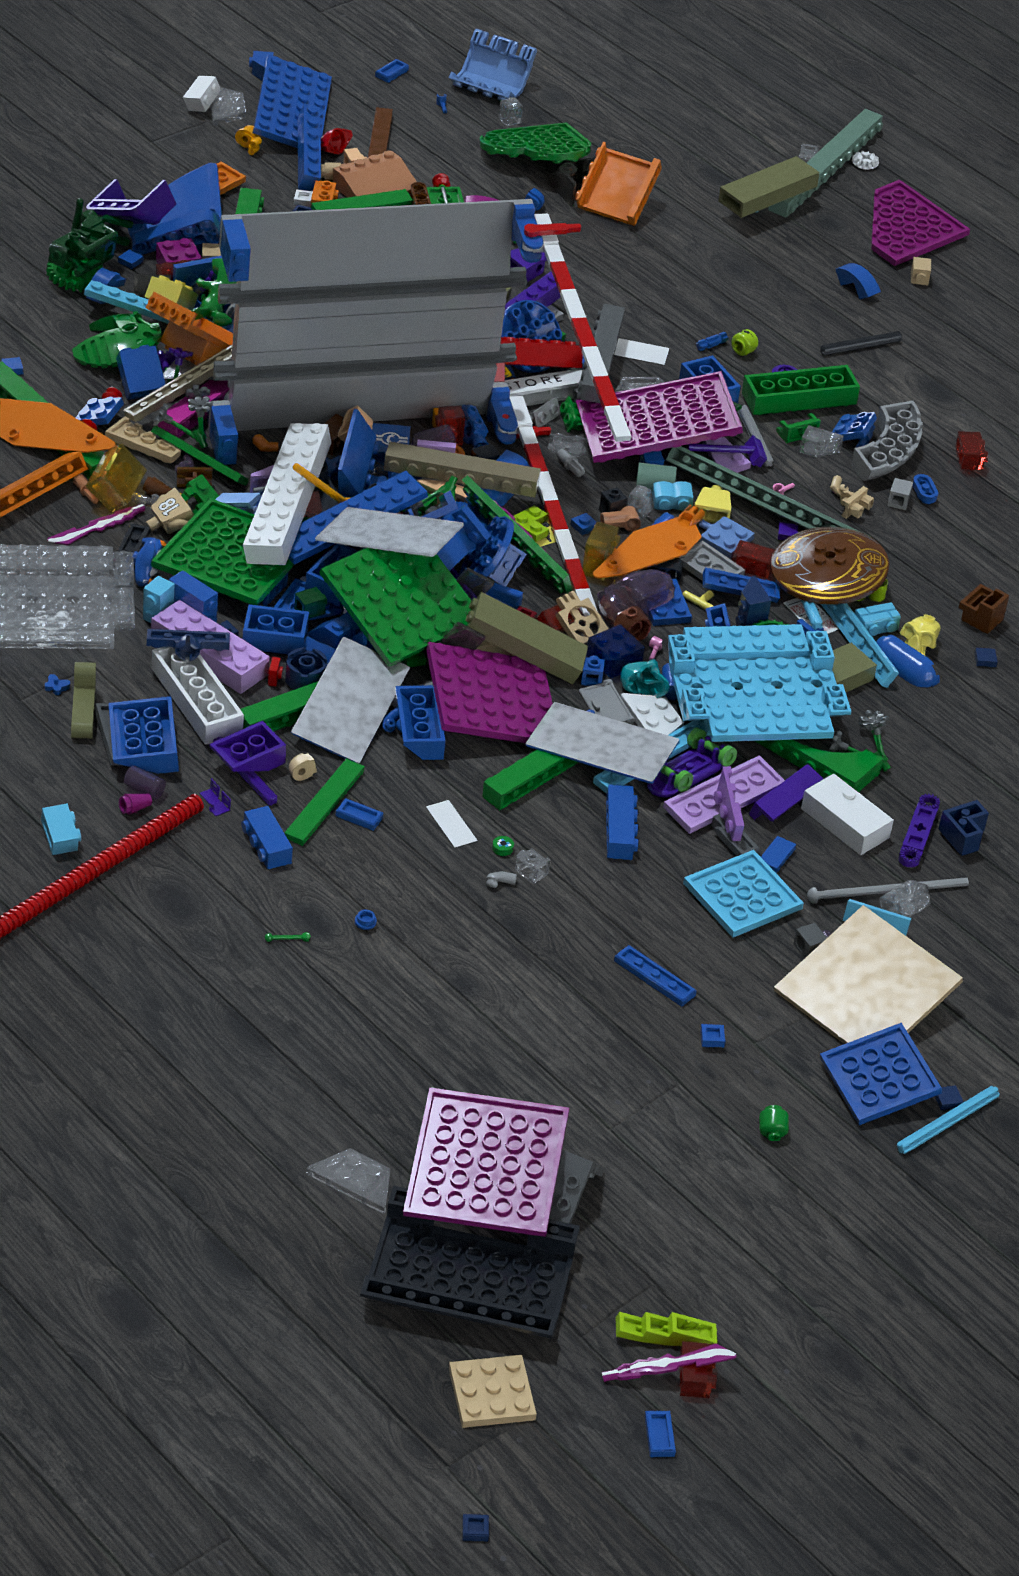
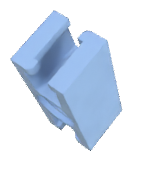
M222 493L215 500L255 514L258 506L253 505L261 499V494Z

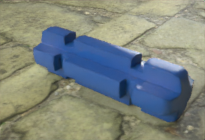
M722 332L719 335L716 334L699 340L696 343V347L699 351H703L705 348L708 349L719 345V343H725L729 337L726 332Z

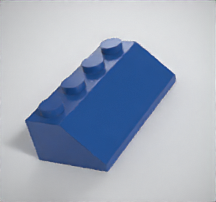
M433 685L395 686L403 745L422 760H444L445 735L444 730L441 729Z

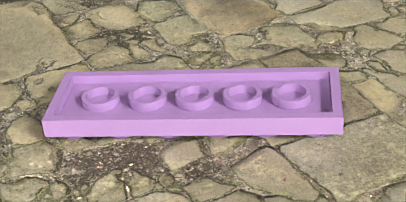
M760 755L732 768V775H730V783H735L736 787L735 802L740 804V809L761 799L785 781ZM721 774L664 801L663 808L689 834L711 824L713 816L720 814V808L714 801V792L717 791Z

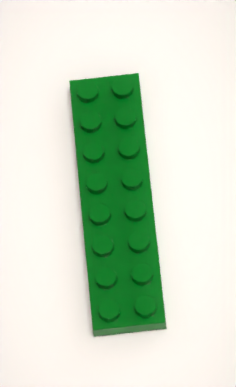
M468 475L464 477L462 483L464 486L463 491L467 495V502L472 507L476 506L479 509V514L484 519L488 518L492 521L496 516H505L512 520L514 531L511 543L527 554L526 557L531 566L535 569L538 567L542 571V576L547 581L551 580L554 583L555 589L560 594L563 592L568 594L573 591L569 574Z

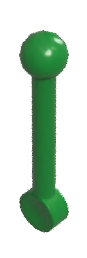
M304 932L302 935H272L267 933L264 936L267 942L282 939H302L307 942L311 937L308 932Z

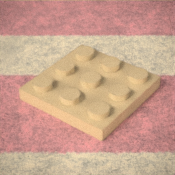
M522 1355L449 1362V1372L462 1428L536 1420V1410Z

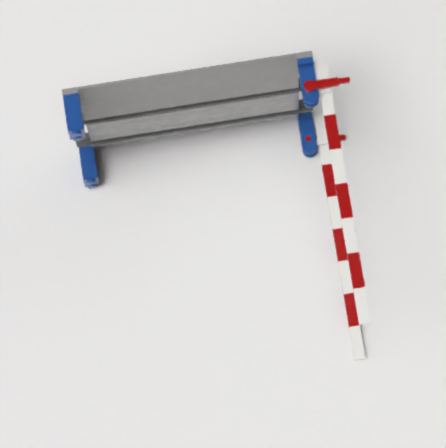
M532 199L221 215L219 249L228 281L236 282V284H219L218 303L235 304L232 359L231 361H214L213 368L214 381L230 380L229 400L212 401L213 406L210 407L208 432L215 459L224 465L236 464L237 430L289 427L290 423L324 424L335 414L344 417L349 409L357 405L373 421L432 418L433 408L452 407L454 415L457 416V410L462 405L476 406L479 414H486L488 422H492L499 442L512 444L516 441V438H520L530 467L541 469L538 490L566 571L569 574L573 591L580 601L589 598L596 608L536 438L540 435H550L551 428L532 426L533 423L523 396H510L507 382L494 383L497 371L496 363L514 362L517 360L515 343L500 344L507 296L506 288L527 285L526 268H510L512 240L516 241L520 254L526 262L536 263L541 260V252L545 253L615 442L631 440L630 431L558 244L557 235L580 232L581 224H552L549 214H535V206ZM580 607L582 616L587 617L590 615L586 608Z

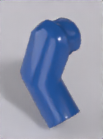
M398 708L384 716L382 728L386 732L395 730V721L399 719Z

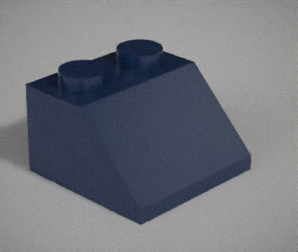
M756 576L750 578L741 593V599L738 602V616H736L737 626H752L753 623H758L759 620L766 621L769 617L771 599Z

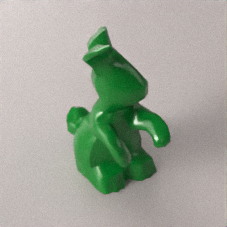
M215 258L212 259L213 273L217 275V279L215 281H204L200 277L196 280L199 287L209 291V295L206 297L203 294L201 296V306L191 311L197 314L195 320L205 317L213 320L214 324L223 327L231 325L232 319L225 313H222L223 307L226 304L218 303L219 284H236V282L228 281L223 259Z

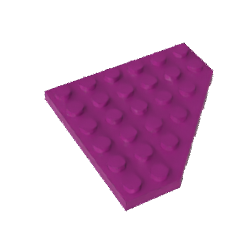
M901 180L875 189L871 250L894 266L968 236L970 233V229Z

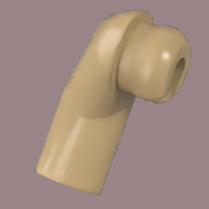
M836 475L833 477L830 489L840 497L841 493L849 491L848 486L844 488L845 484H841V476Z

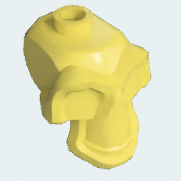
M925 614L913 619L911 622L905 623L900 631V635L907 638L906 644L925 656L926 647L931 649L936 647V639L941 627L933 616Z

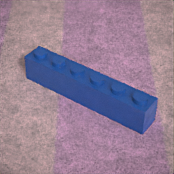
M303 104L298 116V189L313 191L315 180H321L320 107Z

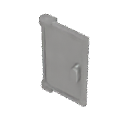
M611 679L579 689L588 708L594 710L595 714L628 724L635 723L636 719L631 715Z

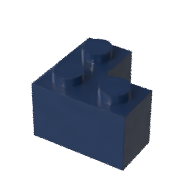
M978 800L942 811L938 829L957 852L963 856L979 850L989 812Z

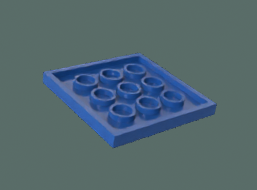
M902 1022L820 1053V1060L858 1125L942 1094L940 1084Z

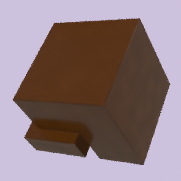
M982 584L978 585L959 603L958 608L963 610L961 620L988 634L1004 620L1009 595L997 588L993 591Z

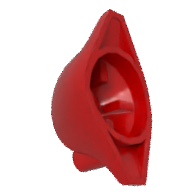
M335 128L321 136V150L331 154H341L353 136L352 131Z

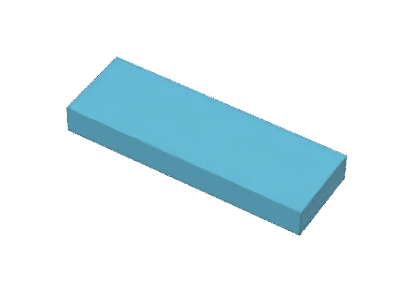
M852 899L848 900L843 921L850 918L864 905L907 936L911 918Z

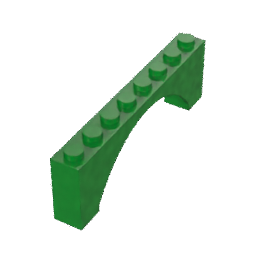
M792 739L755 741L800 768L809 764L823 779L835 774L857 792L861 791L880 774L883 758L868 749L861 752L839 753L814 749Z

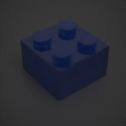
M621 624L588 637L586 656L588 658L597 656L600 659H604L603 672L610 679L620 675L625 665L643 662L645 646Z

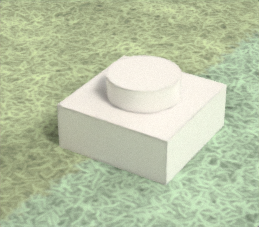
M296 189L294 205L299 204L310 207L313 191Z

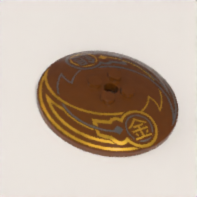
M818 527L798 532L779 544L771 559V572L776 583L785 592L798 599L817 604H843L860 600L878 590L888 576L889 559L884 548L876 540L864 533L841 527Z

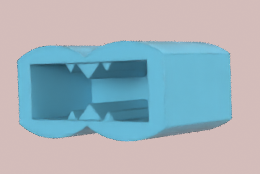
M666 481L653 483L652 497L655 509L684 511L688 505L691 504L693 506L691 483L682 481L675 483Z

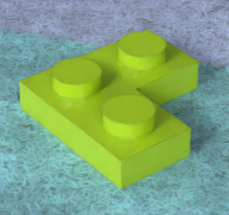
M532 506L514 515L515 521L533 537L535 542L549 535V529L541 524L548 519V516L540 508Z

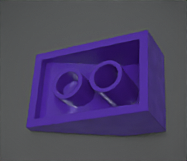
M263 721L210 744V748L233 772L269 771L286 763V744Z

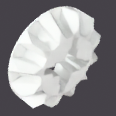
M861 151V153L856 152L853 155L852 162L861 169L869 170L879 165V157L875 156L874 153H869V151Z

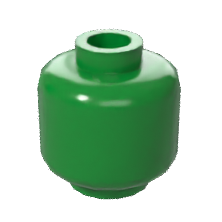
M779 1105L765 1107L759 1114L760 1133L770 1141H778L781 1137L786 1136L789 1132L788 1112Z

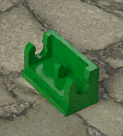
M813 413L807 414L810 418L809 420L790 425L782 420L779 421V424L783 428L777 427L776 432L786 443L817 436L821 420L817 419Z

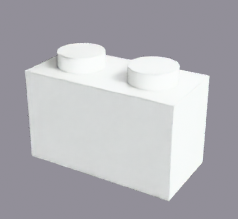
M197 77L183 96L189 111H207L221 91L216 77Z

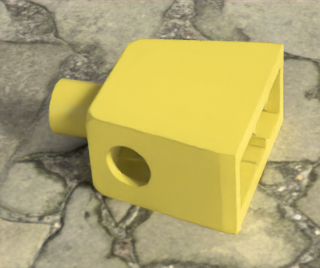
M713 485L711 488H702L695 506L698 507V512L701 509L704 510L705 516L703 520L716 523L723 516L730 519L731 500L729 491L722 490V487L719 485Z

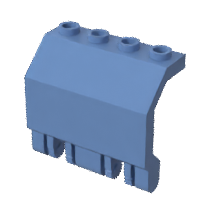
M475 29L462 70L457 75L451 72L449 79L457 87L462 88V86H465L472 92L477 93V91L483 92L484 96L490 98L492 96L498 97L497 99L504 103H507V101L514 102L524 90L533 66L537 48L523 45L519 56H517L518 42L493 35L489 46H487L489 33Z

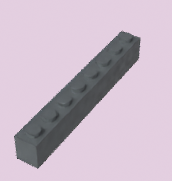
M603 304L602 310H598L592 334L609 376L623 324L625 307ZM584 362V368L578 385V392H581L580 400L601 403L586 362Z

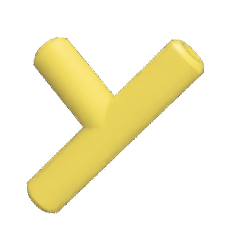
M687 590L683 592L685 599L706 610V608L713 607L712 604L707 602L714 596L711 590H708L701 597H697Z

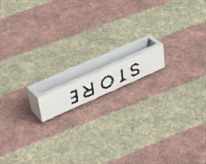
M582 369L505 380V382L509 386L510 396H523L526 406L542 404L554 397H557V400L560 401L566 400L569 395L572 399L573 389L578 388Z

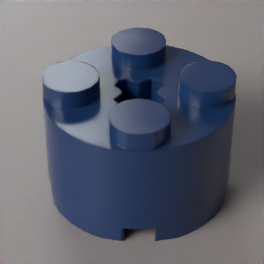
M297 648L291 651L286 661L285 682L293 690L318 682L327 667V657L317 649L308 651L306 648Z

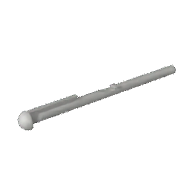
M956 878L817 891L816 887H813L808 891L807 898L811 903L817 904L818 899L962 887L968 886L969 881L968 878Z

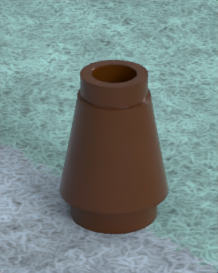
M149 476L143 486V491L147 495L156 497L165 495L172 490V488L156 477L152 478Z

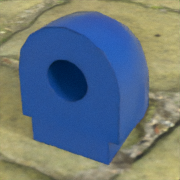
M535 188L530 190L525 198L532 199L535 211L541 209L545 202L544 195Z

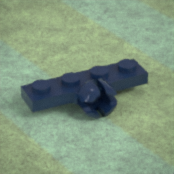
M147 629L146 646L154 648L173 647L176 649L175 652L178 658L185 661V657H190L189 661H193L200 655V650L202 649L229 650L230 633Z

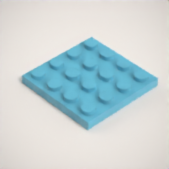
M754 850L686 876L683 884L732 938L803 909L804 903Z

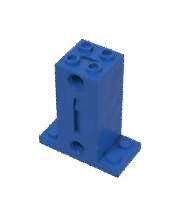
M467 504L433 520L464 525L437 553L449 571L475 545L486 541L491 536Z

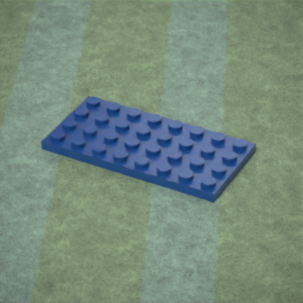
M268 55L252 133L298 148V116L303 104L320 107V135L322 136L332 76L314 71L309 67L299 66L294 62L282 60L277 56Z

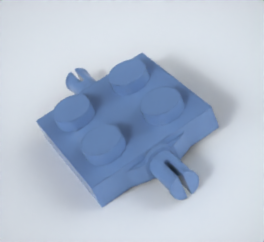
M725 516L714 524H710L703 519L700 521L699 527L707 530L701 535L700 542H706L730 559L740 552H745L751 557L755 554L756 549L748 546L754 539L755 533Z

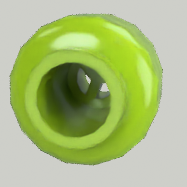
M748 329L742 330L733 336L731 345L738 355L745 356L757 348L758 338L753 331Z

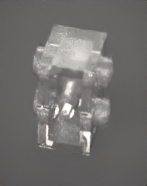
M907 880L879 898L881 909L906 917H911L915 913L921 912L923 908L931 904L928 886L915 880Z

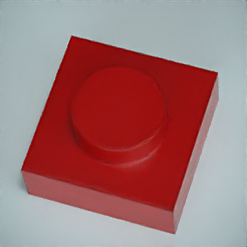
M272 657L268 677L269 686L276 687L278 679H282L284 667L280 666L281 658Z

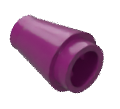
M148 793L124 794L119 798V808L123 814L127 813L130 815L152 805V798Z

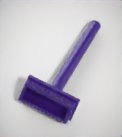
M754 435L749 438L745 446L687 444V449L690 451L748 453L753 466L761 467L767 461L761 440Z

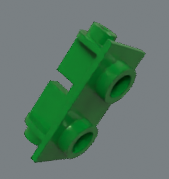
M568 395L565 402L560 406V412L566 430L569 433L572 428L578 431L582 430L583 425L577 404L572 402L571 397Z

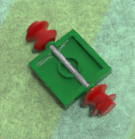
M444 173L436 174L432 179L433 187H427L431 204L464 202L460 187H450L449 177Z

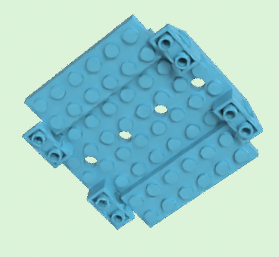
M802 624L684 627L683 635H668L669 668L683 721L703 720L706 732L710 734L712 742L833 738L834 729L830 717L851 715V708L843 684H837L832 669L835 657L827 631H807L805 637Z

